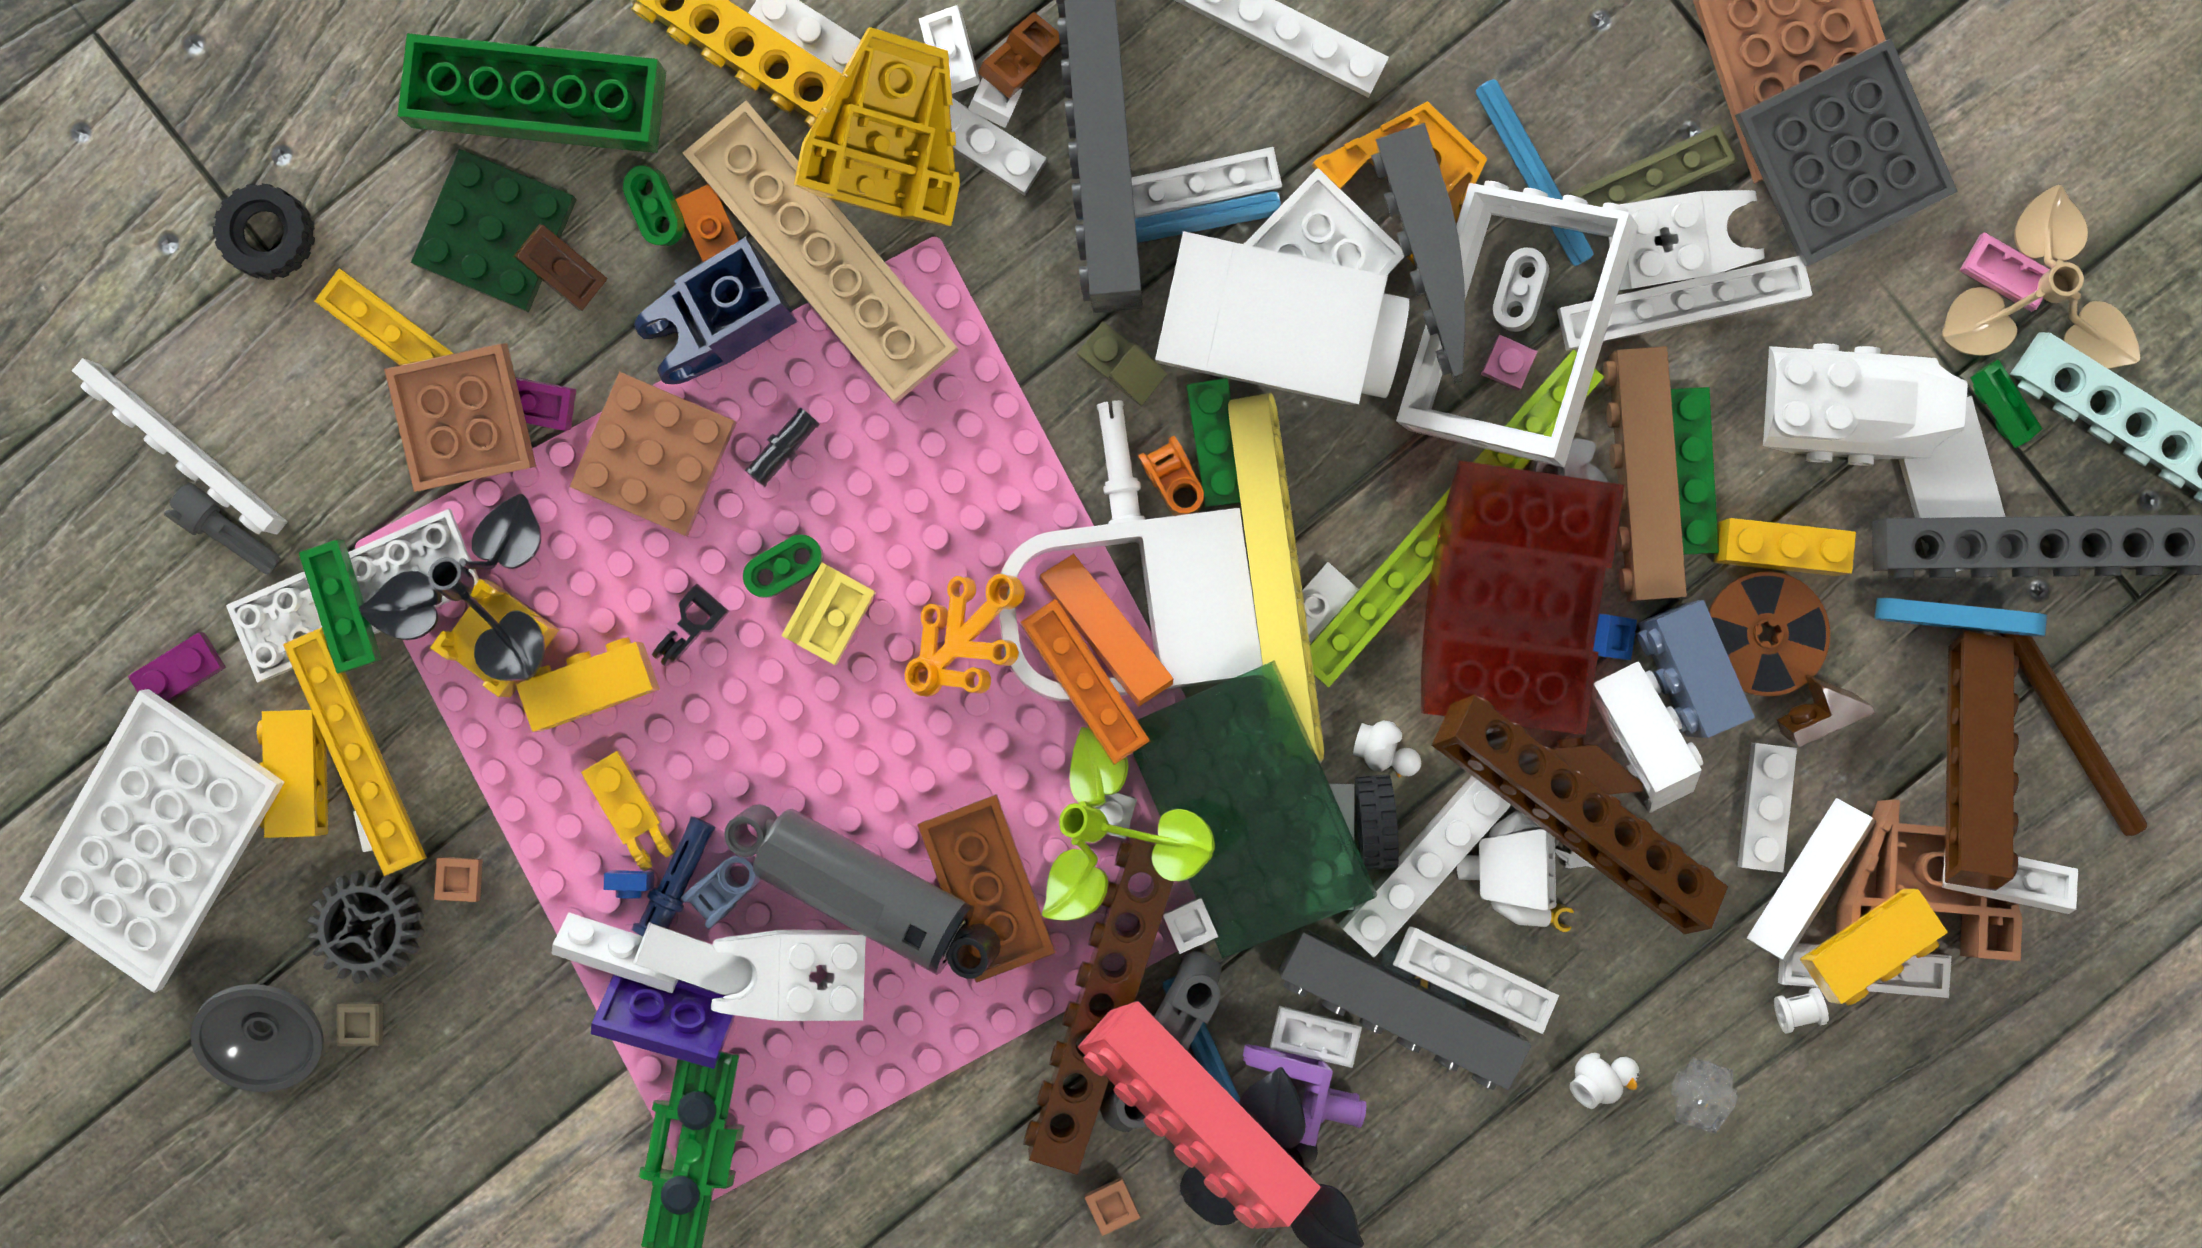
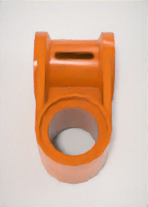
M1175 436L1168 438V444L1150 454L1141 453L1137 455L1151 483L1157 488L1169 511L1174 516L1199 513L1203 506L1204 492L1192 470L1186 453ZM1189 488L1193 490L1197 497L1195 504L1188 508L1177 506L1173 500V495L1178 489Z

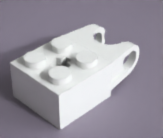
M1699 191L1620 204L1628 209V212L1638 224V229L1619 290L1710 276L1765 258L1764 248L1740 247L1732 242L1727 233V221L1731 213L1738 207L1752 201H1757L1756 191ZM1655 236L1661 237L1662 246L1655 245ZM1608 237L1609 245H1611L1612 237Z
M774 930L716 939L713 941V948L716 952L730 953L749 960L752 966V979L743 991L723 998L712 999L711 1010L724 1014L774 1021H862L866 936L855 930ZM822 965V968L827 972V976L825 979H822L821 983L817 984L809 978L810 972H817L816 966Z

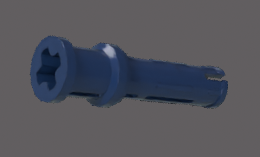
M690 817L682 839L672 856L658 888L653 887L649 891L647 897L650 901L640 922L633 924L632 931L644 936L649 922L669 929L676 912H682L684 908V901L681 897L698 865L708 840L716 828L715 826L699 818Z

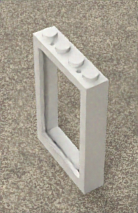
M1485 181L1484 185L1469 183L1456 225L1462 258L1465 299L1491 215L1612 237L1552 437L1432 410L1442 377V371L1435 351L1441 350L1442 346L1438 334L1430 336L1426 325L1396 421L1408 431L1565 467L1638 224L1626 207L1615 203H1604L1603 207L1588 205L1586 200L1572 195H1564L1563 199L1560 200L1549 198L1547 193L1533 188H1524L1522 193L1511 191L1508 186L1495 181Z

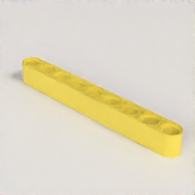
M1272 393L1229 400V420L1275 755L1277 761L1282 766L1322 761L1324 759L1323 735L1276 402Z

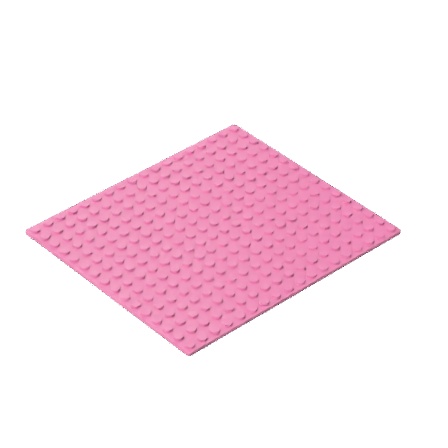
M931 237L885 261V263L952 340L959 351L896 404L891 401L809 303L792 311L798 322L730 363L681 384H665L661 380L652 385L737 422L688 537L569 487L602 413L600 412L572 427L571 430L564 431L532 448L536 467L474 479L356 543L355 549L444 510L451 509L471 560L487 561L478 558L472 551V537L477 526L501 503L518 494H523L528 499L541 529L542 537L538 552L528 563L518 568L508 569L498 562L493 569L475 570L479 579L493 581L560 629L546 648L540 667L550 665L552 671L567 666L565 659L586 651H590L592 657L607 652L606 644L626 637L630 638L631 643H644L660 690L543 732H532L518 690L511 697H497L482 685L485 681L457 661L447 660L430 648L443 630H453L470 605L464 600L451 601L437 607L438 622L433 630L421 638L403 640L557 935L568 913L637 934L631 928L634 923L640 922L650 901L647 897L650 890L642 891V898L634 899L616 898V890H604V873L611 870L642 871L629 852L627 844L623 845L581 774L585 769L619 750L661 818L662 823L660 824L675 850L682 839L691 816L716 827L708 840L684 894L704 876L715 870L723 861L736 855L725 842V827L730 820L752 805L759 804L772 809L777 817L786 810L794 809L941 889L917 824L997 794L1041 913L1046 901L1048 876L1054 861L1064 851L1071 849L1081 850L1079 846L1071 843L1072 838L1065 836L1059 826V818L1063 809L1069 804H1079L1073 797L1070 788V766L1081 727L1089 728L1071 701H1055L1044 698L1025 687L1014 675L1010 666L996 665L991 660L956 657L946 668L965 672L971 667L986 669L991 676V685L982 694L967 692L962 687L942 686L937 694L924 697L915 694L905 681L907 665L910 661L920 656L923 630L921 612L928 604L942 605L947 610L949 609L950 597L947 593V586L953 577H968L976 584L974 598L966 602L965 624L987 601L986 586L988 581L994 575L1001 574L1010 555L1022 543L1046 532L1094 526L940 238ZM801 407L820 425L814 429L796 450L795 453L798 456L793 461L788 460L764 488L745 469L754 462L757 456L769 444L767 441L768 437L772 433L777 435ZM802 534L815 539L823 550L822 563L876 591L872 602L837 665H833L781 636L815 573L771 598H761L753 595L747 590L743 582L744 568L751 559L794 535ZM1105 546L1052 551L1041 554L1030 560L1017 576L1025 590L1023 601L1015 607L1021 650L1029 665L1038 674L1049 680L1058 682L1019 623L1054 600L1040 583V574L1073 553L1154 653L1152 633ZM800 549L795 555L798 564H805L810 558L807 549ZM766 569L760 573L759 580L761 584L768 585L772 582L773 573L771 570ZM963 583L961 584L959 589L960 595H962L964 591ZM698 584L727 608L729 613L712 632H702L676 662H671L664 666L661 664L664 656L662 655L655 659L652 653L658 644L673 630L678 633L676 642L681 638L685 640L689 638L690 635L677 624L681 620L679 602L693 586ZM695 603L686 611L687 619L694 625H704L710 619V616ZM935 611L934 614H933V622H934V623H935V621L937 620V612H936V611ZM999 614L973 640L974 642L993 643L996 640L1002 639ZM947 626L938 632L937 651L945 644ZM1078 631L1108 678H1113L1114 675ZM1004 648L1001 651L1002 659L1005 658ZM978 674L974 678L975 687L979 682ZM1182 689L1164 690L1140 707L1137 706L1129 694L1120 695L1150 739L1148 743L1127 756L1128 774L1123 787L1117 792L1137 798L1129 829L1158 835V824L1161 816L1171 810L1182 809L1200 816L1208 824L1214 837L1215 849L1212 858L1192 878L1181 882L1174 881L1164 913L1201 897L1215 930H1218L1283 895L1286 891V883L1282 876L1276 878L1269 871L1260 855L1258 847L1245 829L1243 823L1245 807ZM747 824L750 833L757 837L754 827ZM647 831L640 835L638 839L651 858L653 866L646 871H654V887L658 888L673 855L666 858L661 854L651 837L650 831ZM1106 834L1097 842H1086L1098 856V862L1095 867L1102 869L1106 873L1108 882H1116L1120 867L1114 865L1121 842L1128 843L1130 837L1123 839ZM737 862L733 864L731 868L732 878L737 883L746 884L750 876L748 868L742 863ZM1142 872L1136 873L1130 878L1128 887L1136 892L1144 891L1151 884V876ZM762 879L736 903L737 906L711 929L708 930L705 926L706 920L690 902L683 903L684 908L682 912H676L669 927L672 931L712 945L713 941L719 938L774 930H853ZM1100 905L1090 915L1071 921H1059L1043 917L1056 951L1055 954L977 983L974 978L966 979L958 976L952 971L948 963L941 973L935 975L866 937L862 1021H774L735 1016L722 1049L723 1052L740 1055L726 1125L737 1123L743 1124L745 1127L742 1140L735 1142L730 1170L736 1171L734 1184L726 1189L714 1188L712 1201L1065 1012L1069 1001L1075 1003L1081 989V987L1075 985L1077 974L1082 961L1088 963L1094 949V947L1088 946L1090 934L1095 921L1103 922L1107 907ZM1124 913L1117 918L1115 926L1121 931H1130L1136 927L1138 917L1133 913ZM1162 917L1146 968L1178 951L1164 917ZM1111 953L1104 958L1102 966L1109 971L1119 970L1125 963V957L1119 953ZM571 961L595 1009L598 1010L614 974ZM822 965L816 966L817 972H810L809 978L817 984L821 983L822 979H825L827 976V972L822 968ZM613 1041L654 1119L653 1101H670L678 1059ZM671 1119L667 1146L674 1159H676L682 1123L680 1120Z

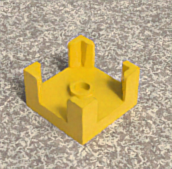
M479 579L473 588L472 597L498 623L511 611H521L532 617L542 630L545 650L560 630L493 581ZM469 606L453 630H443L430 648L447 660L457 661L485 681L482 685L497 697H511L517 690L516 684L523 680L500 681L493 679L478 667L474 658L476 641L483 632L492 628Z

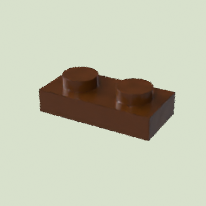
M543 224L537 226L513 256L579 311L584 310L608 279Z

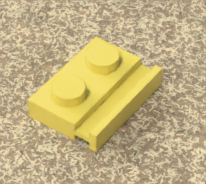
M821 562L781 636L833 665H837L872 602L876 591Z

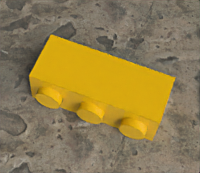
M1735 518L1717 522L1719 552L1714 554L1713 563L1830 576L1852 574L1855 531Z
M629 637L622 638L606 644L607 652L593 657L590 651L573 655L565 659L567 666L554 671L551 670L550 665L540 667L534 677L517 683L516 687L532 732H543L660 690L644 643H631Z
M262 711V720L257 725V739L259 744L262 745L263 762H260L259 765L284 781L282 788L260 823V827L264 829V838L310 837L328 834L327 745L312 711Z
M1903 889L1801 957L1800 961L1828 1002L1836 1004L1845 1003L1849 1006L1866 997L1869 993L1867 987L1880 979L1882 982H1885L1900 974L1904 970L1902 963L1914 955L1917 958H1921L1933 952L1940 945L1937 940L1948 932L1919 889Z

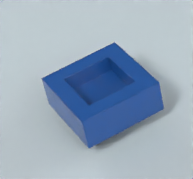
M1598 614L1593 634L1592 655L1631 660L1637 619Z
M611 870L604 873V890H616V898H642V891H648L654 887V871Z

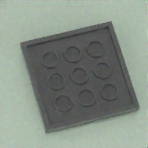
M1891 38L1735 115L1796 254L1800 256L1804 266H1810L1958 192Z

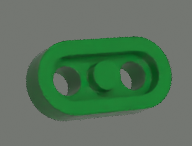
M640 165L632 168L624 178L623 192L642 236L646 241L654 245L671 246L677 243L684 233L685 223L666 177L660 170L654 167ZM651 181L653 190L648 195L645 188L646 184ZM667 218L670 227L667 232H664L662 223Z
M794 535L751 559L743 571L744 585L755 596L761 598L774 597L816 573L821 562H823V550L820 544L810 536ZM800 549H807L809 551L810 558L805 564H798L795 559V555ZM769 569L773 573V580L770 584L763 585L759 580V575L763 570Z

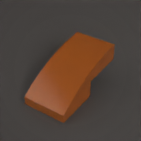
M1035 12L1031 13L1010 32L1006 42L982 62L978 74L1010 99L1059 48V32Z

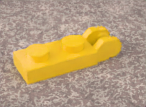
M620 750L615 751L581 772L623 845L627 844L629 852L642 871H646L653 866L648 852L638 839L645 832L650 831L657 849L666 858L674 854L675 849L660 824L662 823L661 818Z

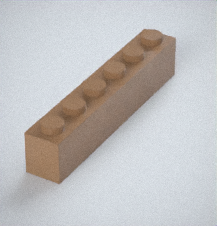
M1667 346L1616 350L1608 356L1609 361L1604 362L1603 376L1605 386H1611L1612 403L1607 404L1606 417L1608 427L1614 428L1615 444L1610 445L1609 455L1612 469H1617L1618 485L1613 487V504L1615 510H1620L1621 527L1616 529V545L1618 551L1624 553L1625 568L1619 571L1620 590L1622 593H1627V602L1687 597Z

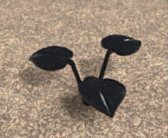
M518 494L504 501L492 510L477 526L472 537V551L478 558L487 561H467L465 558H461L457 562L453 558L444 557L436 560L431 565L428 576L419 571L402 572L388 580L372 598L359 607L360 613L371 625L384 634L401 640H414L427 635L435 628L438 622V613L434 605L442 602V595L452 601L464 600L492 628L483 632L476 641L474 658L478 667L489 677L500 681H526L534 677L542 664L545 652L544 636L540 626L532 617L521 611L507 613L498 623L472 597L474 578L468 571L469 569H493L498 562L505 568L514 569L528 563L536 555L542 536L539 523L528 499L523 494Z
M1279 1067L1250 1086L1243 1093L1239 1104L1311 1176L1312 1172L1308 1167L1317 1158V1145L1311 1146L1300 1143L1306 1128L1304 1111L1292 1081L1283 1067ZM1195 1166L1193 1168L1189 1167L1180 1183V1192L1184 1202L1201 1218L1214 1225H1229L1237 1221L1238 1218L1233 1212L1236 1208L1225 1197L1220 1198L1206 1187L1204 1184L1205 1177ZM1318 1184L1321 1188L1291 1224V1228L1297 1238L1309 1248H1362L1364 1242L1360 1236L1356 1215L1349 1200L1337 1188Z

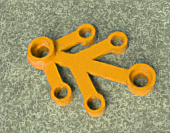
M996 574L988 581L986 586L987 601L965 624L966 602L971 601L976 594V584L971 578L955 576L949 581L947 586V593L950 597L948 610L945 606L928 604L923 608L921 612L923 630L920 656L910 661L905 670L906 684L915 694L930 697L937 694L942 686L962 687L970 693H985L991 685L989 672L986 669L975 667L968 668L965 672L946 669L956 657L991 660L994 664L1011 666L1016 662L1019 651L1013 641L1002 639L996 640L993 643L973 641L1003 609H1013L1023 601L1025 595L1024 587L1017 577L1011 575ZM963 583L964 591L962 595H960L959 589L961 584ZM1010 588V594H1009V597H1008V596H1007V592H1008V589ZM936 611V612H937V620H936L935 623H934V622H933V614H934V612ZM947 626L945 644L937 651L938 632ZM1005 646L1006 656L1002 659L1001 651ZM978 674L979 682L975 687L974 678Z

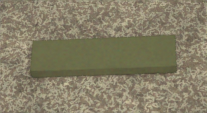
M1721 124L1574 190L1569 195L1580 197L1586 200L1588 205L1603 207L1604 203L1620 205L1662 198L1732 166L1738 160Z

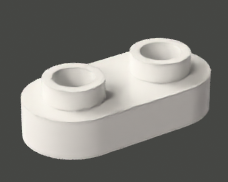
M1526 247L1513 252L1506 262L1493 304V314L1498 323L1508 331L1518 332L1525 330L1534 322L1549 277V265L1543 254L1534 248ZM1535 267L1533 276L1529 278L1522 277V272L1525 268ZM1513 307H1523V312L1520 316H1510V311Z

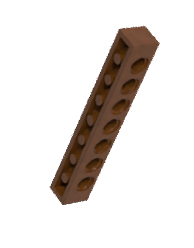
M1473 695L1450 705L1431 746L1683 934L1712 929L1728 886L1716 878L1711 869L1698 864L1687 856L1679 845L1666 840L1654 831L1649 822L1637 818L1625 809L1616 797L1604 793L1592 784L1587 775L1574 770L1559 759L1558 754L1554 750L1542 746L1530 737L1521 725L1509 721L1497 712L1488 700Z
M1130 838L1128 843L1122 841L1119 846L1114 865L1120 867L1116 882H1108L1107 893L1101 906L1107 907L1103 922L1095 921L1088 943V946H1092L1094 949L1089 963L1082 961L1075 985L1081 987L1076 1003L1069 1001L1064 1014L1062 1025L1068 1027L1063 1042H1055L1049 1065L1055 1068L1050 1082L1043 1080L1036 1105L1042 1106L1037 1122L1030 1120L1025 1133L1023 1145L1029 1146V1161L1075 1175L1079 1173L1109 1079L1105 1075L1100 1076L1086 1065L1083 1060L1085 1055L1079 1050L1076 1042L1081 1035L1090 1033L1110 1010L1135 1002L1174 881L1161 877L1153 866L1152 852L1156 843ZM1142 872L1150 875L1151 884L1146 890L1136 892L1128 887L1129 880L1134 874ZM1124 913H1133L1138 917L1136 927L1130 931H1121L1115 926L1117 918ZM1111 953H1119L1125 957V963L1119 970L1109 971L1102 966L1104 958ZM1098 993L1108 994L1112 998L1111 1005L1105 1010L1093 1009L1089 1002L1094 995ZM1072 1073H1079L1086 1078L1085 1084L1078 1089L1067 1088L1063 1081ZM1059 1113L1069 1114L1073 1118L1072 1123L1063 1129L1054 1127L1050 1121Z

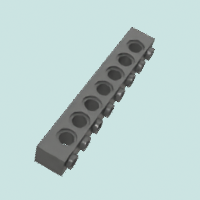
M2202 515L1885 518L1872 521L1873 571H1888L1889 579L1914 578V571L1929 570V578L1956 577V570H1971V578L1997 577V570H2012V577L2039 576V569H2053V577L2080 576V569H2094V576H2121V568H2135L2136 576L2163 575V568H2177V575L2179 576L2202 575ZM2167 536L2172 540L2174 546L2171 555L2166 552L2164 546ZM1961 537L1965 538L1970 544V554L1966 559L1962 558L1957 552V542ZM2002 537L2007 538L2012 546V551L2008 558L2003 557L1998 549V543ZM2043 537L2049 541L2051 546L2048 557H2045L2040 550V542ZM2084 537L2090 541L2092 546L2089 556H2086L2082 551L2081 544ZM2125 537H2128L2132 542L2133 550L2130 556L2123 549ZM1918 538L1928 543L1929 546L1924 559L1920 558L1915 551V543Z

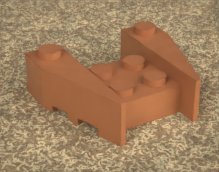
M1900 800L1877 801L1871 816L1876 822L1858 849L1837 903L1836 934L1901 890L1919 889L1934 912L1962 914L1960 956L2021 961L2022 915L2019 905L2013 902L1942 888L1946 827L1899 823Z

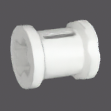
M1817 987L1811 988L1808 994L1787 999L1783 995L1774 998L1776 1016L1785 1034L1793 1032L1794 1027L1815 1022L1821 1026L1826 1025L1829 1021L1827 1005L1820 989Z

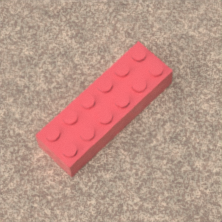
M1139 1001L1110 1010L1078 1045L1079 1050L1085 1055L1083 1060L1086 1065L1100 1076L1105 1075L1115 1085L1113 1090L1120 1100L1131 1107L1135 1105L1145 1116L1144 1123L1156 1135L1160 1137L1165 1136L1176 1147L1174 1153L1178 1159L1191 1168L1195 1166L1205 1177L1204 1184L1216 1196L1220 1198L1225 1197L1236 1208L1233 1211L1235 1216L1251 1229L1254 1227L1256 1229L1289 1227L1321 1188Z

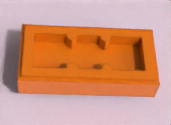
M709 184L675 199L703 262L740 241L721 199Z

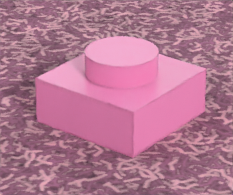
M1499 335L1496 338L1481 375L1519 391L1538 351Z

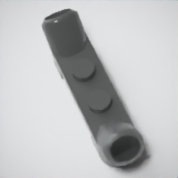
M1201 952L1187 953L1181 958L1176 978L1154 1016L1186 1050L1190 1047L1202 1023L1208 1024L1220 1000L1218 982L1221 975V966L1211 956ZM1114 1090L1102 1100L1100 1107L1102 1118L1112 1128L1122 1132H1130L1132 1129L1146 1126L1144 1123L1145 1116L1135 1105L1131 1107L1118 1098Z

